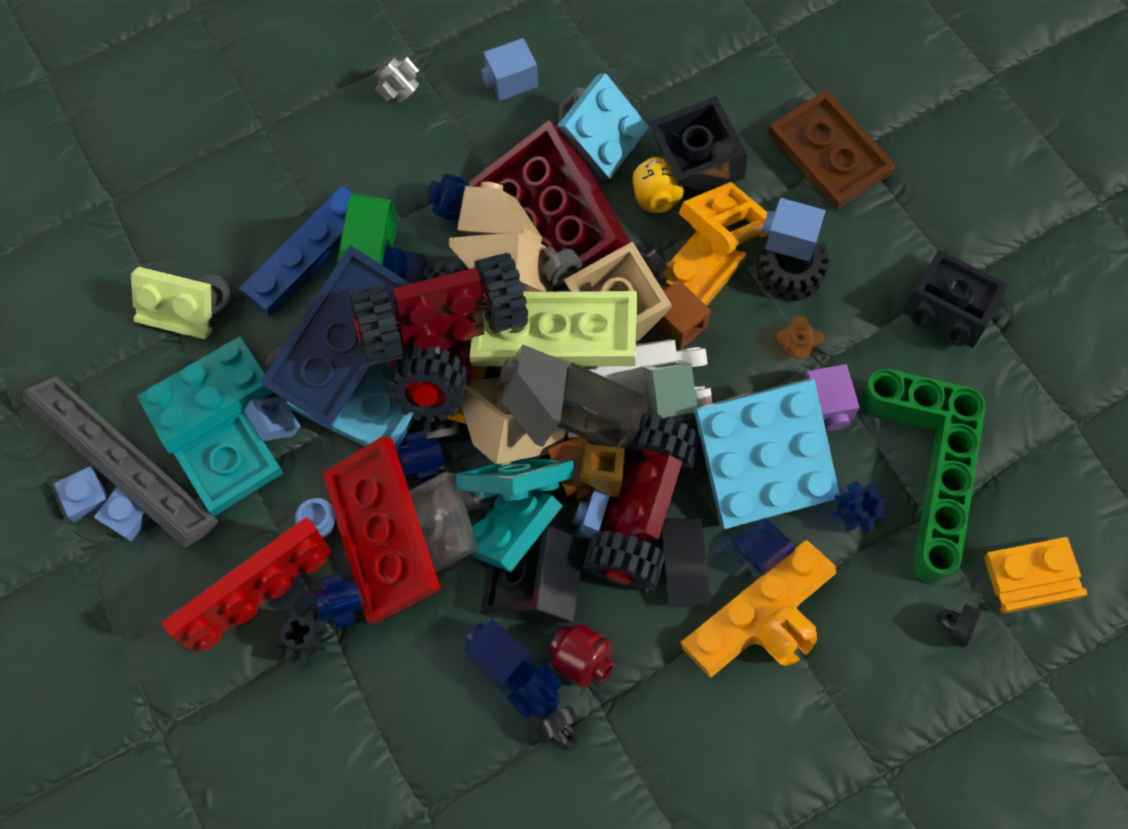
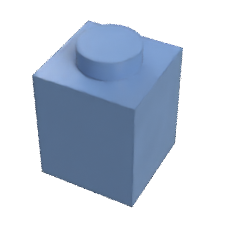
M524 38L484 52L485 68L481 69V75L488 90L493 88L499 101L538 87L537 64Z
M780 198L776 212L768 210L762 233L769 235L765 249L810 262L826 210Z

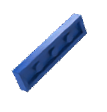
M341 186L239 288L242 295L268 316H271L341 245L351 192Z

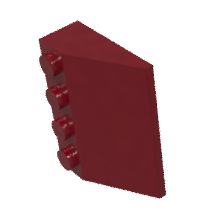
M548 120L464 185V188L465 186L480 187L481 182H493L502 185L503 191L516 198L542 237L541 244L546 247H553L557 253L565 249H572L582 260L581 270L631 243L584 159L551 120ZM566 285L559 287L553 286V292H557L563 288L567 289Z

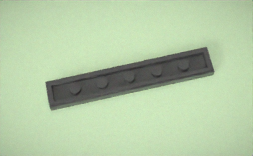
M55 376L23 390L21 400L184 548L216 530L218 520L58 377Z

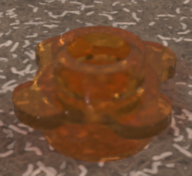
M796 316L792 321V325L778 332L777 340L781 345H784L785 350L796 359L803 360L808 357L815 346L823 344L824 334L819 330L813 329L808 324L806 317ZM802 335L804 340H799L797 336Z

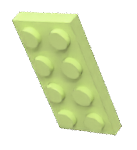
M637 291L523 292L527 300V325L493 333L489 328L488 321L485 319L483 309L485 335L473 337L471 340L470 361L472 366H503L508 357L515 358L522 344L566 361L568 366H636Z

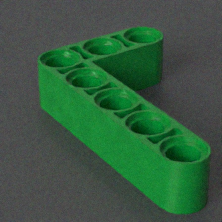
M351 193L337 264L351 245L382 265L385 246H393L398 217L392 200Z
M880 369L870 376L861 394L863 409L876 417L936 430L913 567L916 576L922 582L937 585L943 583L960 566L985 413V401L977 390L970 387L892 369ZM874 389H884L889 393L890 397H881ZM914 397L925 399L930 407L919 405ZM954 406L964 408L969 416L960 415ZM948 442L958 444L962 448L963 453L954 452L949 447ZM942 478L954 482L957 491L947 489L942 483ZM935 516L946 518L950 522L951 530L941 528L937 524ZM929 554L940 556L945 563V569L934 567L929 560Z

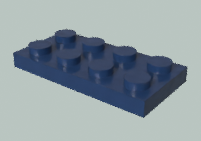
M350 245L260 381V384L324 425L332 428L371 368L366 362L357 336L348 293L382 284L388 295L393 313L396 312L393 288L409 285L410 283Z

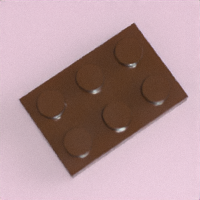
M827 90L769 125L768 134L836 210L894 174L897 167L892 159Z

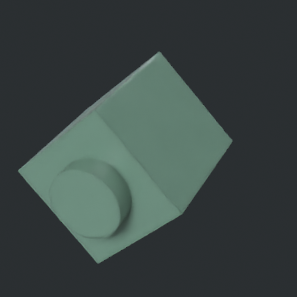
M676 360L642 366L650 415H661L662 419L665 420L669 417L675 419L674 423L686 420V414L694 413L693 408L697 407V399L691 363Z

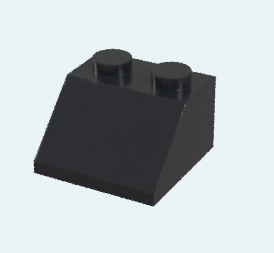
M717 96L648 122V127L677 185L710 191L729 182L734 183L745 178L748 154Z
M547 526L511 572L489 564L480 614L488 617L538 624L574 622L585 540Z

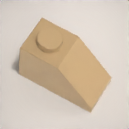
M481 182L480 187L465 186L458 231L468 236L520 232L541 244L542 237L516 198L503 191L502 185L493 182Z

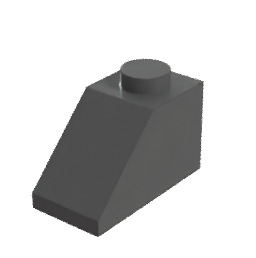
M522 344L515 358L508 357L502 367L499 380L504 382L501 400L534 444L543 447L561 419L568 362Z

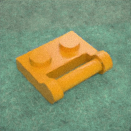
M732 182L684 201L678 213L695 230L711 241L713 251L719 256L732 253L736 246L757 236L763 238L768 235L762 233L768 212ZM743 219L750 222L732 232L725 228Z

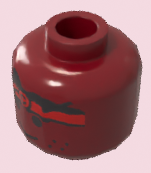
M584 623L576 624L573 627L569 625L563 627L549 648L554 670L580 688L589 687L595 681L602 684L608 678L615 665V662L610 659L613 651L611 641Z

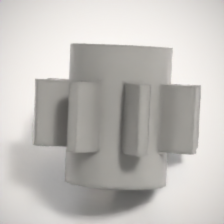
M393 56L375 72L374 75L379 80L375 89L386 101L390 98H396L399 102H402L419 85L414 79L417 76L418 69L407 57L403 61H398Z

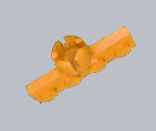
M805 540L681 641L683 650L709 678L713 677L747 647L753 644L763 646L781 665L791 666L799 662L801 659L794 651L798 648L803 654L807 655L817 641L816 626L797 607L836 574V566L809 541Z

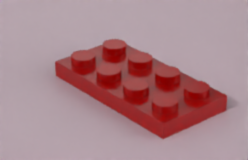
M382 436L324 471L322 474L367 623H379L441 590L393 439Z
M306 517L166 618L161 624L170 637L194 654L199 650L206 651L219 643L223 637L222 633L233 625L244 624L253 618L258 612L257 608L270 598L277 599L287 593L293 585L292 582L305 572L310 574L321 568L327 561L326 557L332 551L317 528Z

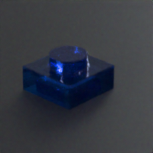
M766 517L734 542L738 552L763 576L795 551L792 541Z

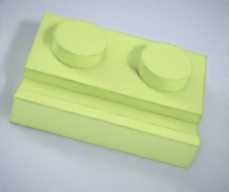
M142 267L136 268L131 273L133 307L136 308L134 322L201 339H206L212 333V327H209V320L212 318L211 284Z

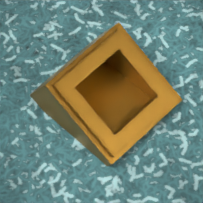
M584 443L580 480L609 496L618 498L622 484L625 449Z

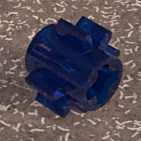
M444 174L440 183L431 180L426 197L429 198L428 203L433 204L432 212L444 219L458 220L465 186H469V182L451 174Z
M425 430L406 435L408 445L398 448L406 477L417 474L419 483L438 478L436 468L446 466L438 437L427 439Z
M855 481L847 484L848 492H841L834 496L839 502L838 511L834 513V517H840L846 523V531L856 529L859 526L862 533L874 530L873 522L886 520L887 517L882 512L887 498L881 497L875 491L876 484L872 483L861 488L860 483ZM858 504L862 505V511L859 510Z
M341 573L321 578L323 589L313 591L321 622L332 619L335 629L355 623L353 613L363 610L355 579L344 582Z
M544 663L538 669L533 665H525L517 670L510 679L509 688L513 693L507 699L525 719H528L532 714L538 718H543L550 715L559 705L561 697L556 690L560 689L563 683Z

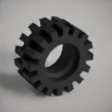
M767 237L765 244H762L756 266L758 281L763 280L762 288L765 291L770 287L773 288L771 296L776 299L779 293L785 294L783 301L790 302L792 295H795L796 301L803 300L805 293L808 297L812 296L815 290L820 288L828 268L829 253H825L826 245L824 242L818 245L816 242L810 262L803 260L806 263V270L803 273L791 274L782 270L778 265V259L784 254L765 249Z

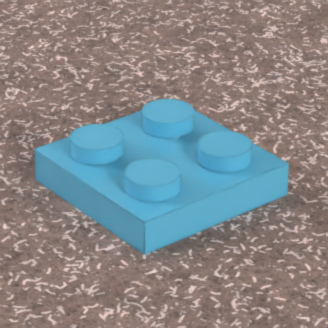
M606 73L596 75L557 126L559 131L601 180L611 179L649 128Z

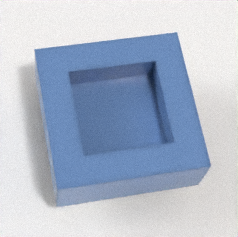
M282 397L251 400L244 409L262 441L293 437L301 427Z
M89 466L54 483L67 517L73 522L100 510L109 498L98 471L93 466Z
M116 487L94 516L100 523L130 542L150 517L118 487Z
M594 489L586 502L582 500L578 502L571 523L577 525L574 536L585 540V545L591 542L593 533L599 531L610 497L608 494Z

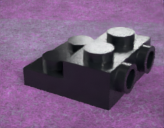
M938 249L902 313L910 316L912 322L919 327H931L945 334L951 344L956 346L966 345L973 349L991 320L1008 284Z

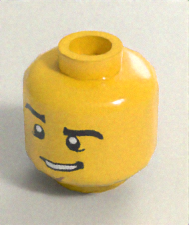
M653 157L647 159L634 171L632 183L638 205L644 211L664 213L676 207L682 200L683 186L677 185L664 158Z

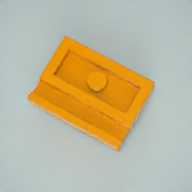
M696 231L669 262L670 268L663 272L668 281L661 286L670 287L679 279L707 306L745 262L747 253L744 251L739 252L735 249L728 255L719 256L713 251L711 241L702 233Z
M1068 537L988 552L983 556L995 595L999 597L1002 606L1000 608L1001 614L1081 599L1087 595L1086 588H1082L1079 579L1081 574Z

